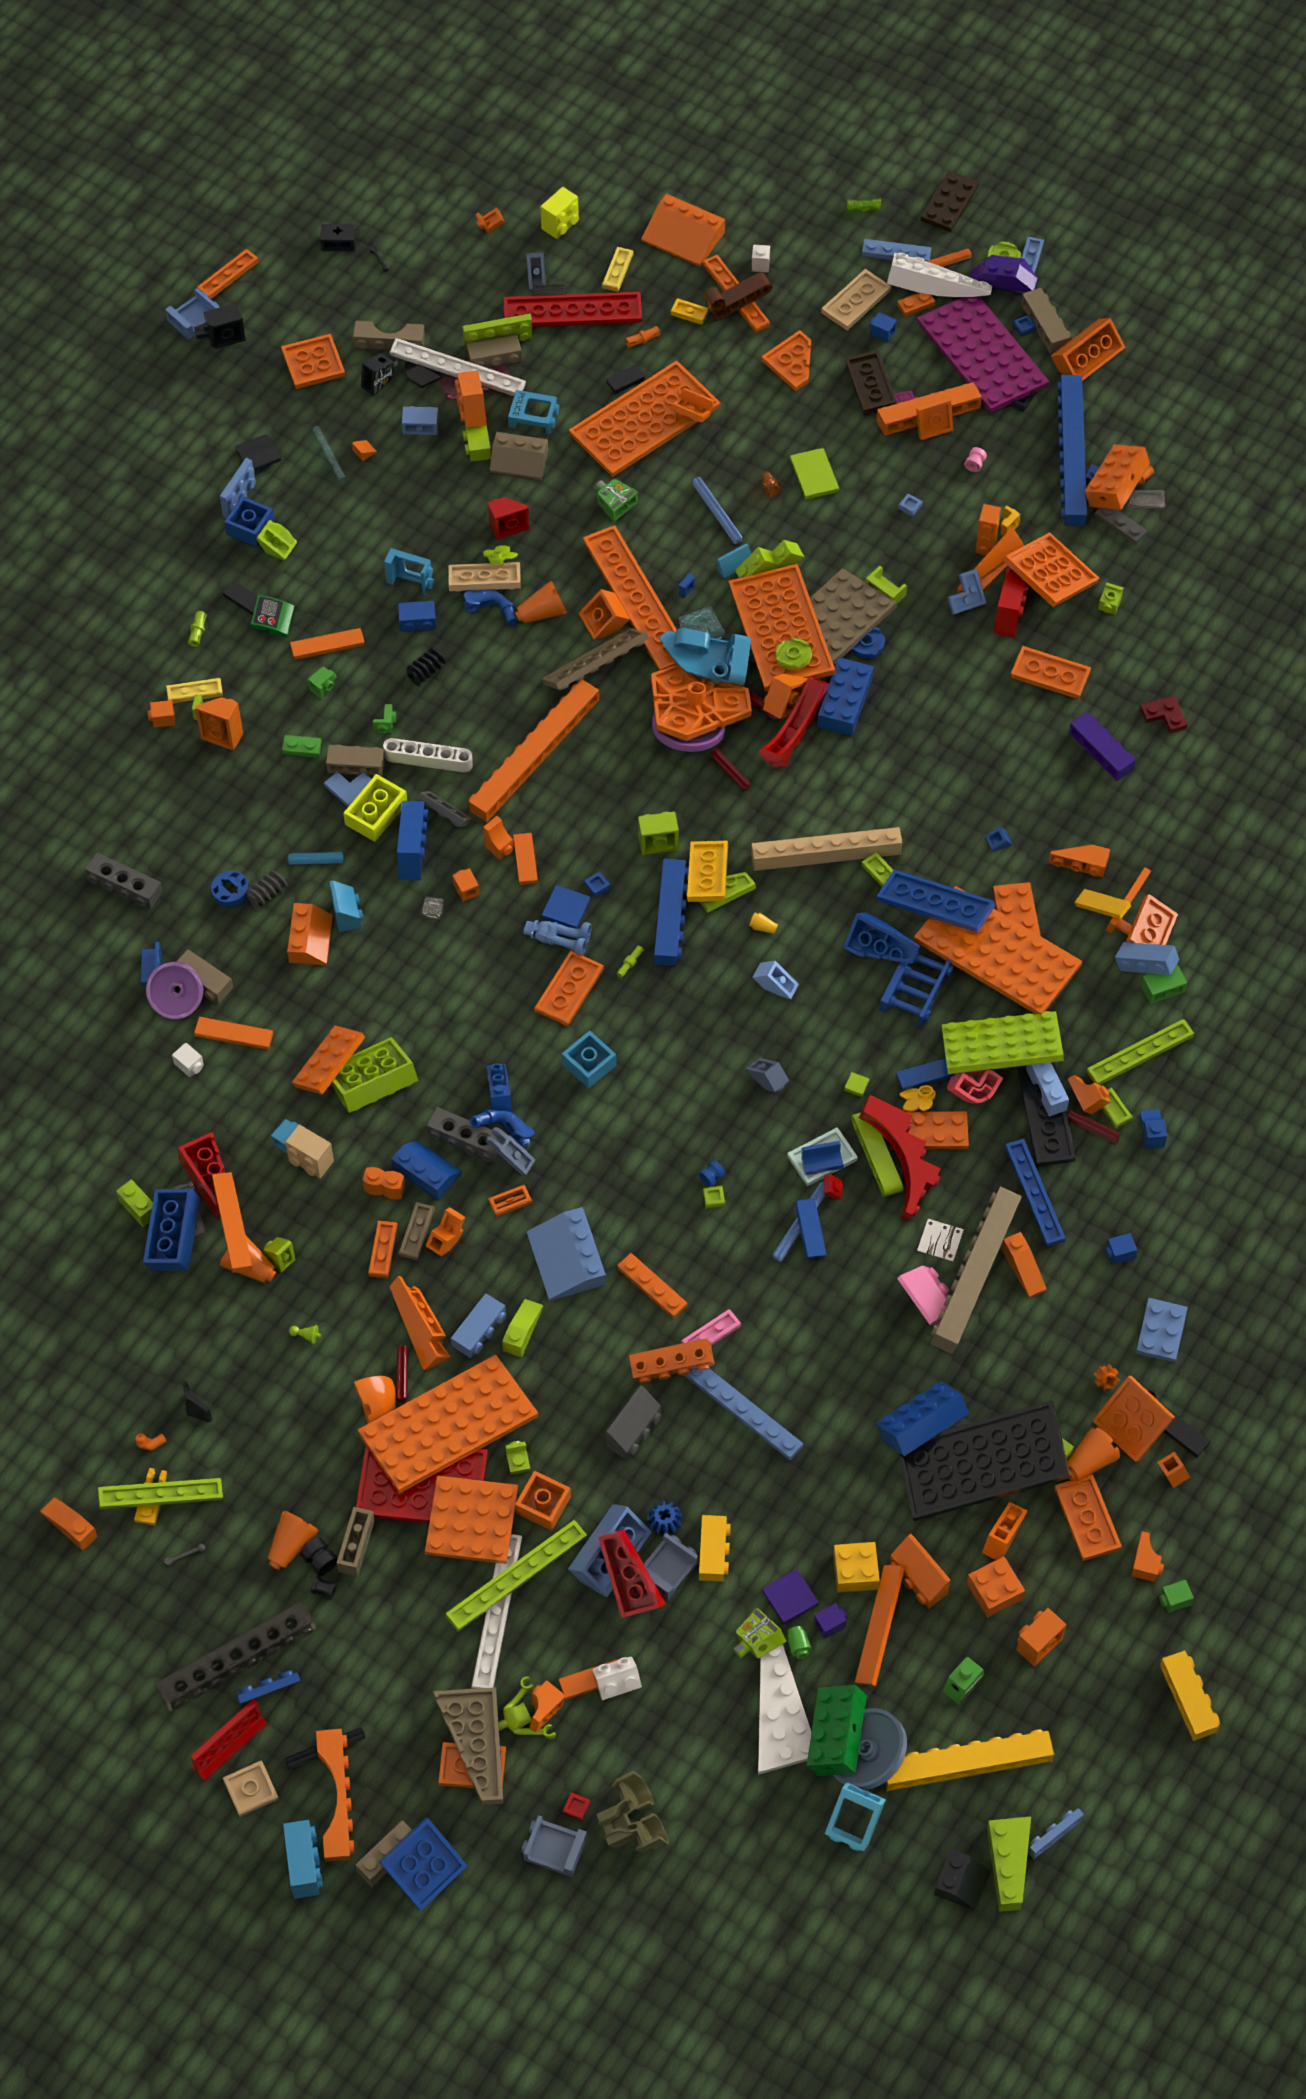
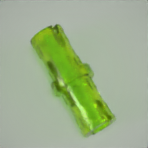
M881 198L847 199V210H881Z

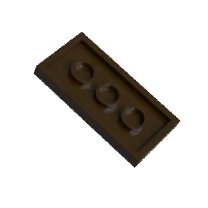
M948 171L922 213L920 221L951 232L979 187V182Z
M879 350L845 358V363L863 414L876 412L877 409L897 404Z

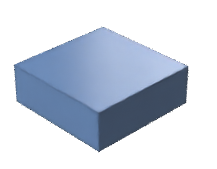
M907 494L898 505V509L913 517L923 505V501Z

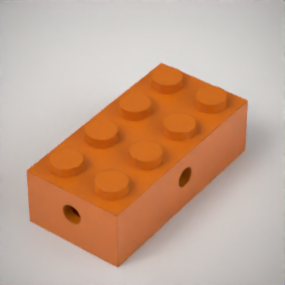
M1116 444L1112 446L1085 490L1090 507L1122 510L1150 464L1145 447Z

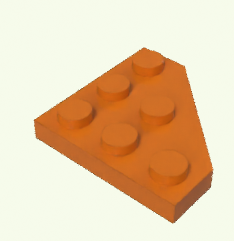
M799 330L761 356V361L795 392L809 383L811 339Z

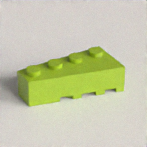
M1031 1816L989 1820L987 1832L999 1912L1021 1909Z

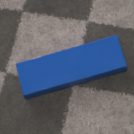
M946 1058L896 1072L902 1091L945 1080L956 1074H948Z
M815 1199L796 1201L795 1208L806 1259L825 1257L827 1254Z

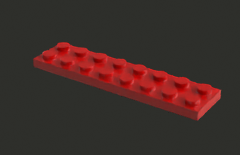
M640 292L504 297V317L509 318L531 314L532 327L642 323Z

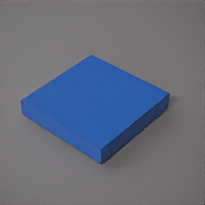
M556 885L542 913V919L577 929L591 901V897Z

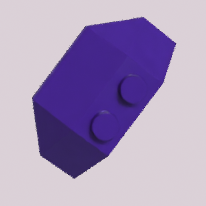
M990 255L974 267L969 275L970 278L989 283L992 288L1019 292L1035 290L1038 281L1025 259Z

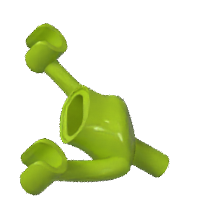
M523 1677L521 1679V1690L503 1708L504 1720L498 1722L499 1731L508 1727L514 1734L544 1735L547 1739H554L556 1736L555 1732L546 1734L553 1727L550 1724L545 1725L537 1733L531 1728H522L526 1724L531 1723L532 1719L524 1702L519 1705L517 1704L525 1693L533 1690L534 1687L533 1684L524 1686L530 1680V1677Z

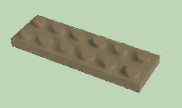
M629 628L543 677V684L558 690L566 689L571 682L583 679L585 674L597 671L599 666L613 662L615 657L627 654L629 649L641 646L644 644L643 641L648 639V635L645 631Z

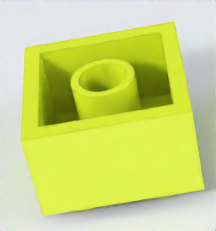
M564 187L560 188L540 206L541 229L556 239L565 234L567 229L575 225L579 220L578 196Z

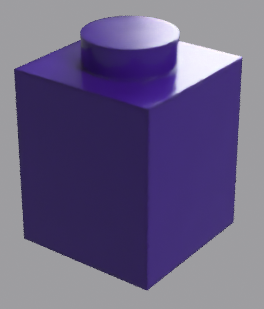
M835 1603L815 1614L814 1624L822 1637L826 1639L846 1628V1619L848 1618L842 1608L839 1609Z

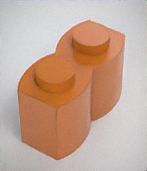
M368 1167L364 1173L363 1187L364 1191L371 1195H384L390 1199H402L405 1190L404 1176L399 1172H385L380 1168Z

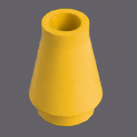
M755 912L749 924V927L753 928L752 930L767 932L773 935L778 924L763 914Z

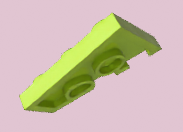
M746 872L729 875L726 877L725 901H702L700 904L708 913L756 889V884Z

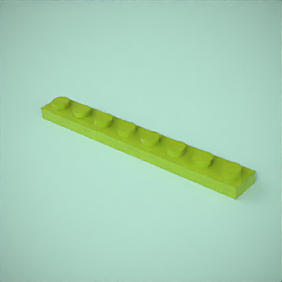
M573 1520L448 1611L445 1617L459 1632L583 1541L587 1534Z

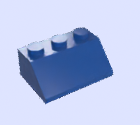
M417 1140L404 1144L391 1158L394 1171L401 1173L404 1178L438 1201L462 1174L460 1169Z

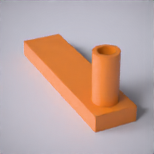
M1146 867L1143 869L1124 900L1129 901L1130 904L1132 903L1151 872ZM1112 917L1105 931L1112 934L1116 928L1128 936L1133 925L1123 919Z

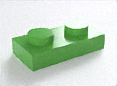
M285 735L282 753L319 758L321 738Z

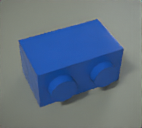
M434 601L398 603L400 631L436 629Z

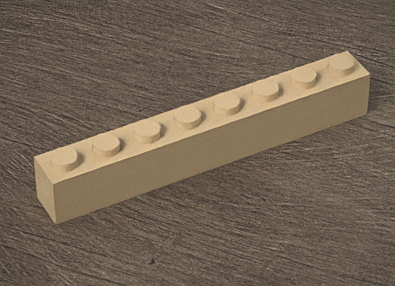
M900 827L759 842L752 843L751 856L754 871L866 859L875 852L881 857L901 855L902 838Z

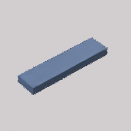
M1027 237L1021 258L1026 260L1035 274L1044 240Z

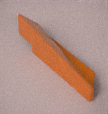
M1012 527L975 568L977 569L983 592L1007 570L1008 565L1003 561L1005 556L1025 546ZM961 584L957 589V594L963 592Z
M398 1276L390 1285V1289L422 1369L428 1370L451 1357L440 1342L446 1335L420 1289L415 1286L409 1288L403 1278Z

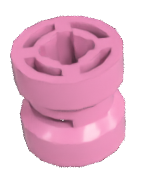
M978 447L972 448L969 452V457H967L964 463L965 467L969 471L979 472L982 468V463L987 457L986 452Z

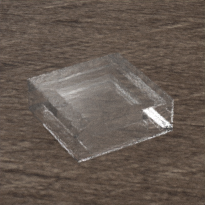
M425 896L422 916L441 918L444 899Z

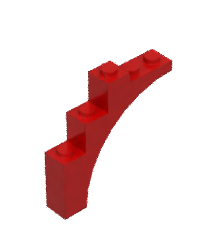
M808 677L804 689L784 726L770 743L760 749L758 755L763 757L762 760L779 769L788 765L795 746L801 744L808 725L814 724L829 683L815 677Z
M870 1095L865 1101L859 1118L870 1124L884 1136L900 1161L906 1188L905 1203L900 1218L908 1221L911 1216H916L920 1207L917 1203L919 1199H923L926 1190L929 1191L932 1186H937L941 1177L938 1175L941 1168L922 1160L926 1153V1149H924L926 1141L908 1133L912 1126L910 1122L912 1115Z

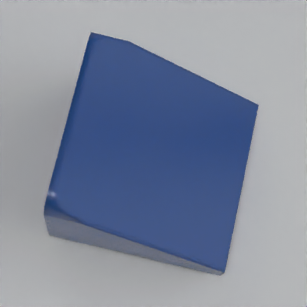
M1001 826L985 836L993 852L1013 845L1006 830Z

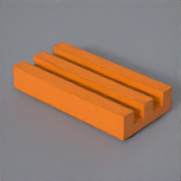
M525 1185L488 1198L495 1217L532 1204ZM522 1192L524 1193L516 1197H511ZM503 1199H506V1201H503V1202H501V1203L495 1204V1202H498V1201H501V1200H503Z

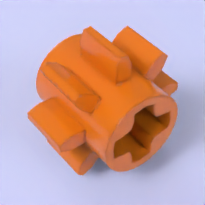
M1110 1364L1107 1367L1099 1366L1097 1372L1094 1373L1097 1378L1094 1382L1098 1387L1101 1386L1104 1391L1106 1389H1114L1117 1382H1120L1117 1378L1119 1372L1116 1368L1113 1369Z

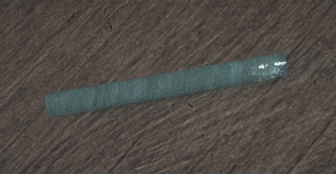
M315 426L313 431L339 481H345L346 477L320 427Z

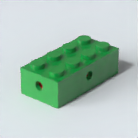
M856 1685L818 1688L806 1765L817 1776L856 1774L867 1695Z

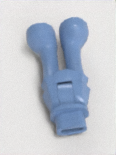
M527 921L523 934L531 936V939L539 940L545 944L548 943L551 946L556 944L575 951L577 955L583 956L590 939L592 924L584 922L579 929L557 924V922ZM560 934V935L568 936V937H571V938H574V939H577V940H571V939L559 937V936H557V935Z

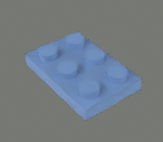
M245 458L220 495L223 518L227 519L242 496L247 498L248 492L256 484L253 463L248 458Z
M1148 1298L1136 1354L1175 1363L1188 1307Z

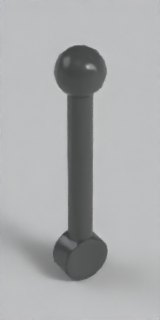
M199 1544L197 1548L173 1558L166 1557L164 1563L167 1566H171L176 1560L198 1551L203 1552L205 1545Z

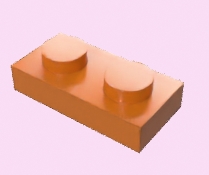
M917 293L898 300L897 306L904 317L935 306V300L930 294Z

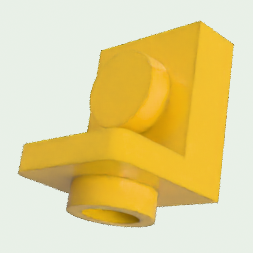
M1008 506L1004 508V519L1000 525L1002 536L1011 527L1015 530L1020 522V514Z

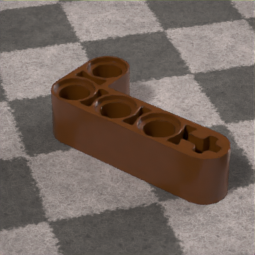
M759 272L722 293L716 287L708 288L704 292V299L713 317L716 320H720L772 291L773 286L763 272Z

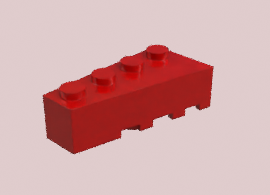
M622 1529L598 1537L621 1618L664 1606L666 1603L625 1530Z

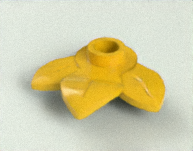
M928 1085L921 1086L919 1089H907L899 1093L900 1097L907 1100L903 1106V1110L907 1112H913L918 1109L921 1111L930 1109L933 1105L932 1100L936 1097L935 1091Z

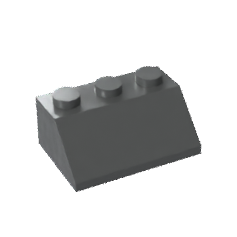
M640 1385L606 1431L607 1448L625 1460H628L630 1455L634 1456L641 1440L647 1439L652 1425H656L662 1417L660 1404L643 1386Z

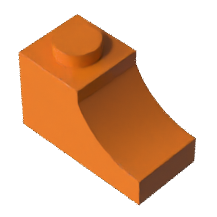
M496 816L483 827L485 847L501 860L503 857L510 855L514 847L513 839L505 830L502 820Z
M1075 1075L1068 1078L1083 1111L1092 1115L1110 1103L1109 1093L1103 1085L1100 1086L1096 1083L1086 1085L1083 1079Z
M1142 1531L1131 1576L1156 1582L1157 1576H1162L1164 1564H1161L1162 1556L1157 1555L1152 1549L1149 1539L1150 1533Z
M545 1681L542 1685H537L531 1693L533 1695L531 1705L535 1708V1715L532 1717L530 1728L536 1733L563 1707L566 1697L548 1681Z

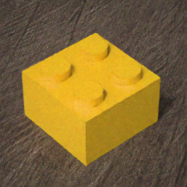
M875 1542L834 1545L833 1557L837 1593L878 1590L880 1579Z

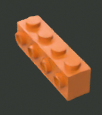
M707 1338L629 1355L633 1379L640 1384L649 1383L654 1378H659L660 1380L668 1379L671 1375L677 1373L678 1375H687L691 1370H709L710 1366L715 1365L711 1342Z

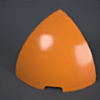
M372 1376L354 1382L355 1390L363 1406L364 1416L368 1424L395 1409L397 1402L396 1387L391 1378Z

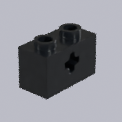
M321 224V251H355V224Z

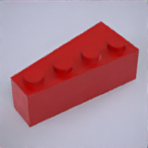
M1009 566L1007 567L997 607L993 634L1015 638L1019 617L1023 615V606L1026 603L1029 584Z
M211 1132L178 1147V1160L214 1216L218 1218L220 1213L212 1175L225 1173L215 1143L214 1134Z

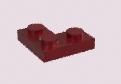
M1175 696L1140 705V710L1146 723L1164 719L1169 733L1187 729L1188 724Z

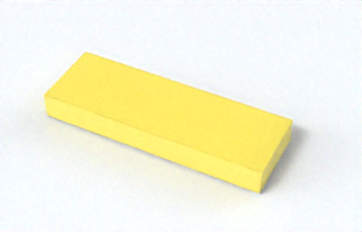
M617 247L602 283L603 289L619 292L634 255L633 250Z
M220 678L166 686L168 700H172L173 703L194 701L196 694L202 695L203 699L223 696Z

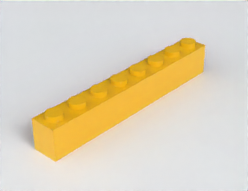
M1034 1730L1026 1735L1016 1733L1004 1739L994 1737L982 1743L980 1741H972L965 1746L955 1744L943 1750L932 1748L926 1753H908L897 1772L885 1782L886 1789L891 1791L1052 1762L1054 1752L1049 1732Z

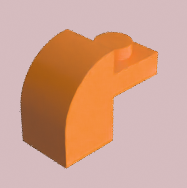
M450 1207L446 1209L440 1225L431 1231L426 1247L440 1256L449 1252L464 1231L462 1225L465 1217Z

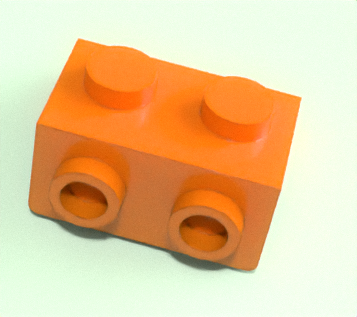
M683 388L680 398L672 404L671 410L681 416H687L695 422L702 423L711 416L714 400Z

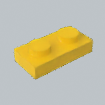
M678 298L671 309L672 316L703 325L709 313V308Z

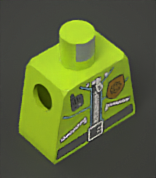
M757 1608L736 1630L740 1643L733 1650L740 1658L749 1651L756 1658H761L784 1644L786 1639L781 1629Z

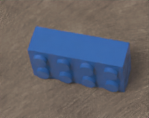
M838 658L835 667L836 674L832 675L818 714L817 727L853 736L873 679L874 666Z
M155 1189L143 1263L151 1271H189L200 1197L192 1189Z
M943 1382L932 1385L924 1393L917 1395L907 1404L901 1405L890 1415L884 1416L876 1425L884 1443L905 1456L967 1416L969 1412L962 1395Z

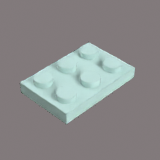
M838 1127L787 1153V1157L807 1187L823 1179L824 1176L833 1174L840 1169L805 1175L801 1160L803 1147L840 1141V1152L844 1167L857 1161V1155Z

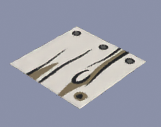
M928 1219L917 1251L953 1261L964 1229Z

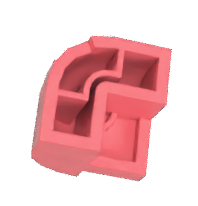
M991 1069L956 1073L950 1078L947 1090L965 1102L979 1104L989 1100L994 1095L1003 1078Z

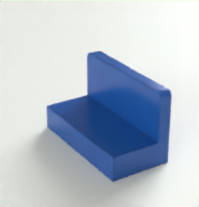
M155 942V949H142V986H147L150 975L161 965L162 952L159 942Z
M840 1141L803 1147L801 1160L805 1175L843 1169L844 1164L840 1152Z

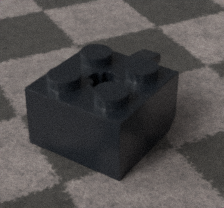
M237 303L203 312L205 323L194 327L196 338H208L211 346L216 349L246 341L243 318Z

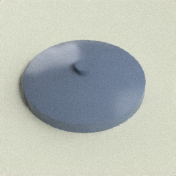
M877 1708L865 1709L856 1774L833 1776L843 1785L847 1782L863 1790L873 1789L888 1781L897 1772L906 1754L907 1737L902 1724L885 1710Z

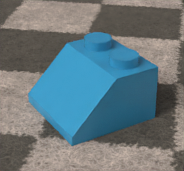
M329 881L339 932L361 928L360 921L364 919L362 909L358 910L357 905H360L359 895L354 894V889L351 886L336 881Z

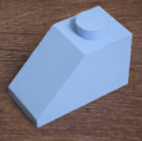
M776 961L760 963L752 977L763 989L787 999L792 998L799 985Z

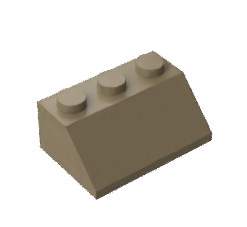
M496 432L492 447L490 472L542 480L548 456V439Z

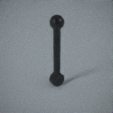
M371 246L370 252L375 254V256L383 266V271H388L389 266L385 265V263L377 253V248L375 246Z

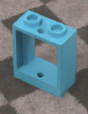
M846 1782L841 1790L825 1834L835 1842L842 1841L848 1844L853 1850L865 1851L886 1799ZM845 1798L874 1811L863 1840L835 1828Z

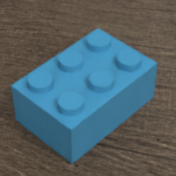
M309 1820L284 1823L290 1885L294 1899L320 1895L319 1888L323 1887L320 1868H317L320 1866V1858L317 1847H314L318 1846L315 1826L311 1827Z

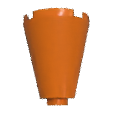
M552 581L545 584L517 607L518 611L515 612L519 622L523 621L524 624L567 614Z
M246 1236L252 1270L236 1273L263 1283L267 1280L271 1282L277 1273L274 1271L275 1266ZM226 1250L220 1265L232 1271L228 1250Z
M1092 1427L1067 1460L1071 1476L1070 1480L1078 1481L1120 1458L1118 1447L1114 1449L1111 1444L1113 1439L1105 1431L1098 1427L1095 1429Z
M283 1510L267 1557L270 1560L269 1565L277 1570H280L281 1567L285 1569L301 1552L302 1548L317 1535L319 1530L311 1524L308 1525L296 1515Z

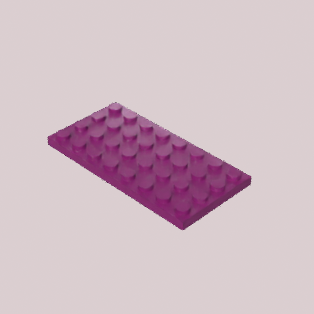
M980 296L961 297L917 318L919 326L966 384L974 382L982 396L981 402L990 413L1011 404L1014 400L1018 401L1030 395L1031 391L1036 390L1037 392L1049 386L1050 381Z

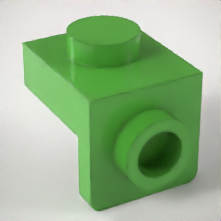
M385 704L384 719L373 720V730L375 733H392L393 723H396V712H393L392 704Z

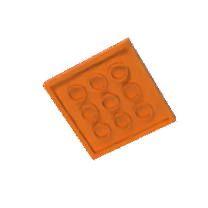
M1050 532L1006 555L1003 560L1052 607L1097 584L1100 579Z
M437 1476L425 1555L507 1564L518 1485Z

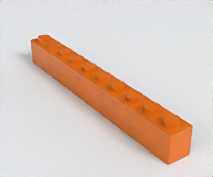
M583 679L578 684H574L570 692L561 698L559 704L549 711L548 716L538 723L537 728L530 732L525 741L515 748L514 753L504 760L503 765L492 773L491 778L481 785L480 790L469 798V811L483 821L488 822L599 701V690Z

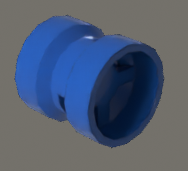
M713 1160L708 1164L707 1169H702L698 1175L706 1186L712 1187L717 1179H721L726 1175V1172L717 1161Z

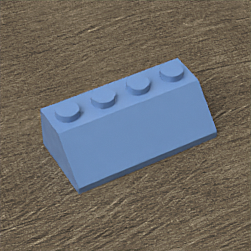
M615 1504L611 1506L568 1568L581 1583L604 1597H608L613 1587L598 1537L624 1529L638 1553L651 1534L650 1529L627 1506Z

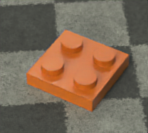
M949 398L916 407L918 435L921 440L953 431L952 407Z

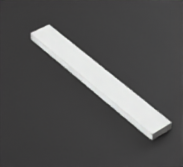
M398 338L395 339L390 350L391 356L457 378V373L478 370L481 386L512 396L515 395L516 390L523 391L526 385L525 380Z
M511 1534L507 1564L496 1563L493 1578L518 1561L522 1536ZM512 1593L486 1611L472 1689L494 1687Z

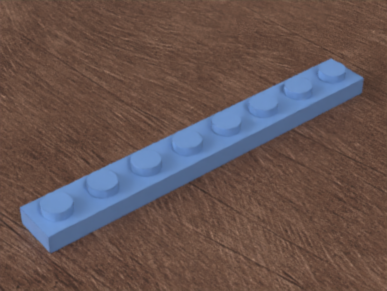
M711 1369L705 1371L691 1370L689 1374L684 1375L788 1460H791L803 1447V1443Z

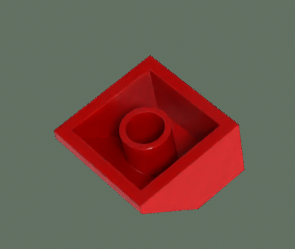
M505 497L488 502L489 525L496 540L530 529L529 508L527 505Z

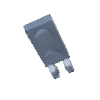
M494 1127L492 1130L493 1135L502 1140V1142L499 1143L490 1136L487 1137L486 1143L491 1148L496 1149V1152L522 1176L526 1175L535 1159L510 1135Z

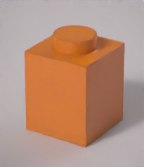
M172 700L150 703L151 710H148V719L153 722L154 728L175 725Z
M470 868L460 870L453 875V885L462 902L480 895L479 885Z
M1175 1452L1157 1462L1173 1488L1190 1478L1185 1466Z

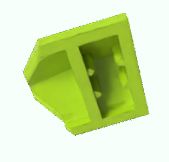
M271 520L266 523L256 538L267 554L282 560H286L297 543L296 539L292 537L286 528Z

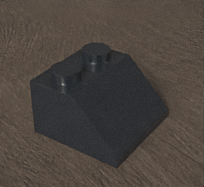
M950 1848L934 1895L975 1911L989 1870L971 1856Z

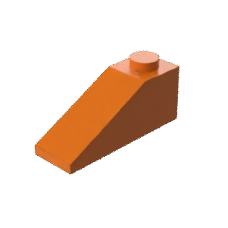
M1019 1232L1003 1239L1001 1250L1027 1296L1031 1298L1046 1291L1047 1288L1034 1256L1022 1233Z
M55 1497L40 1511L42 1515L82 1551L98 1537L95 1528L88 1521Z
M1009 1502L989 1533L982 1553L995 1560L1004 1557L1028 1510Z

